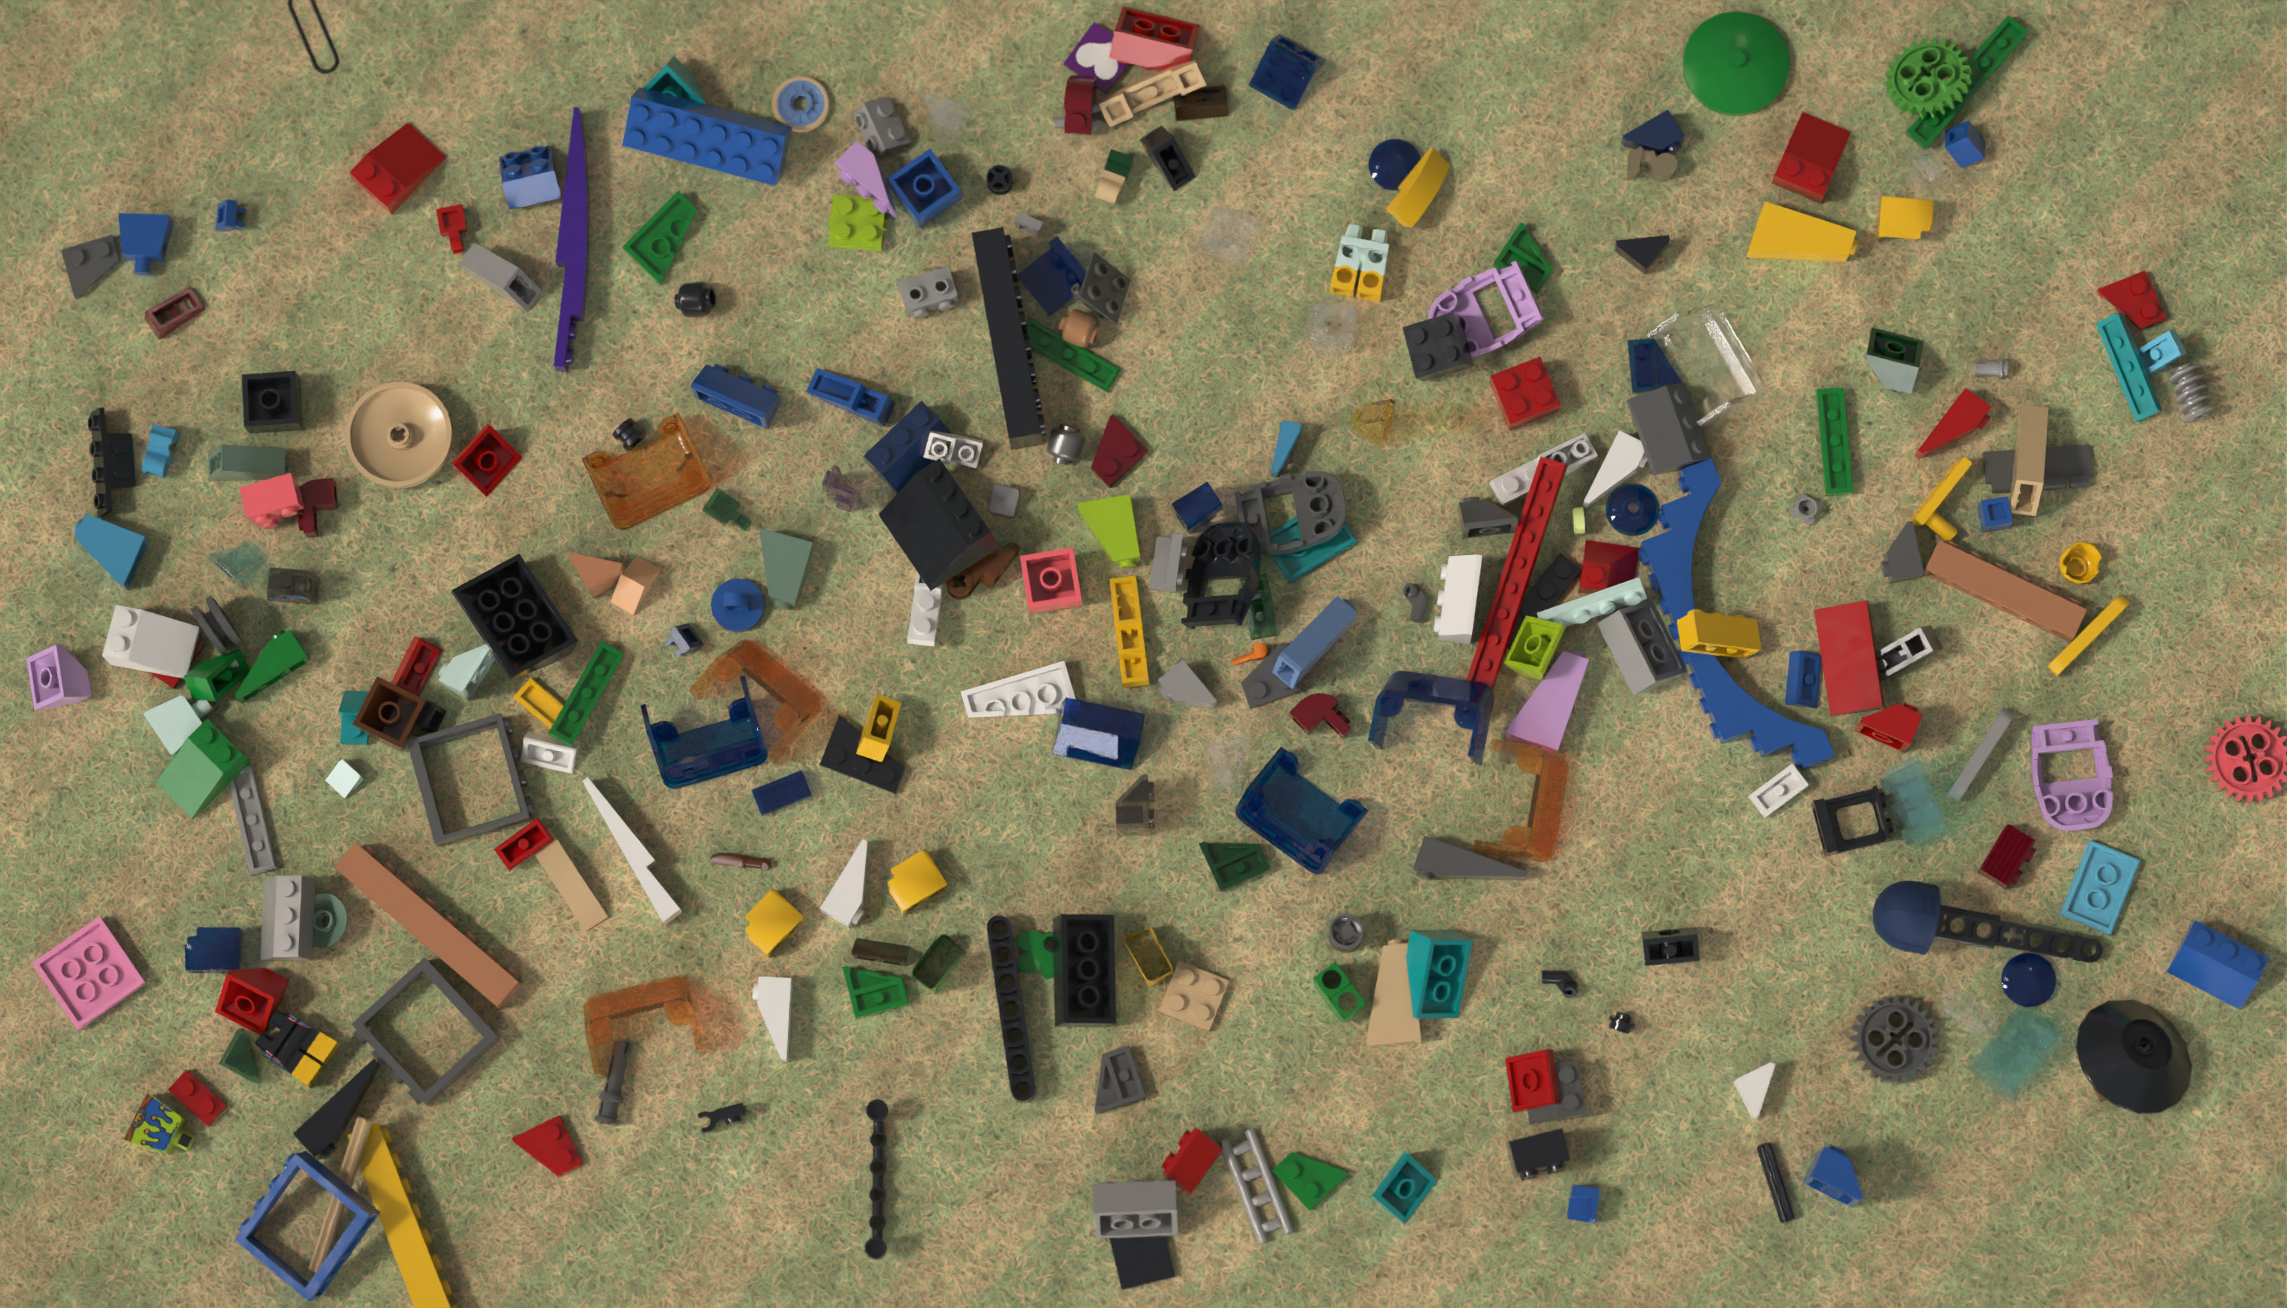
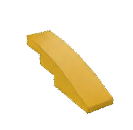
M1136 575L1111 578L1109 582L1122 688L1149 685Z

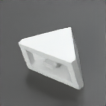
M1770 1062L1734 1081L1750 1116L1753 1118L1759 1116L1775 1067L1774 1063Z

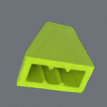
M1130 494L1077 503L1079 515L1114 566L1120 565L1121 569L1135 567L1136 562H1141Z

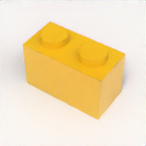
M879 694L875 695L867 713L856 754L882 762L890 746L902 702Z

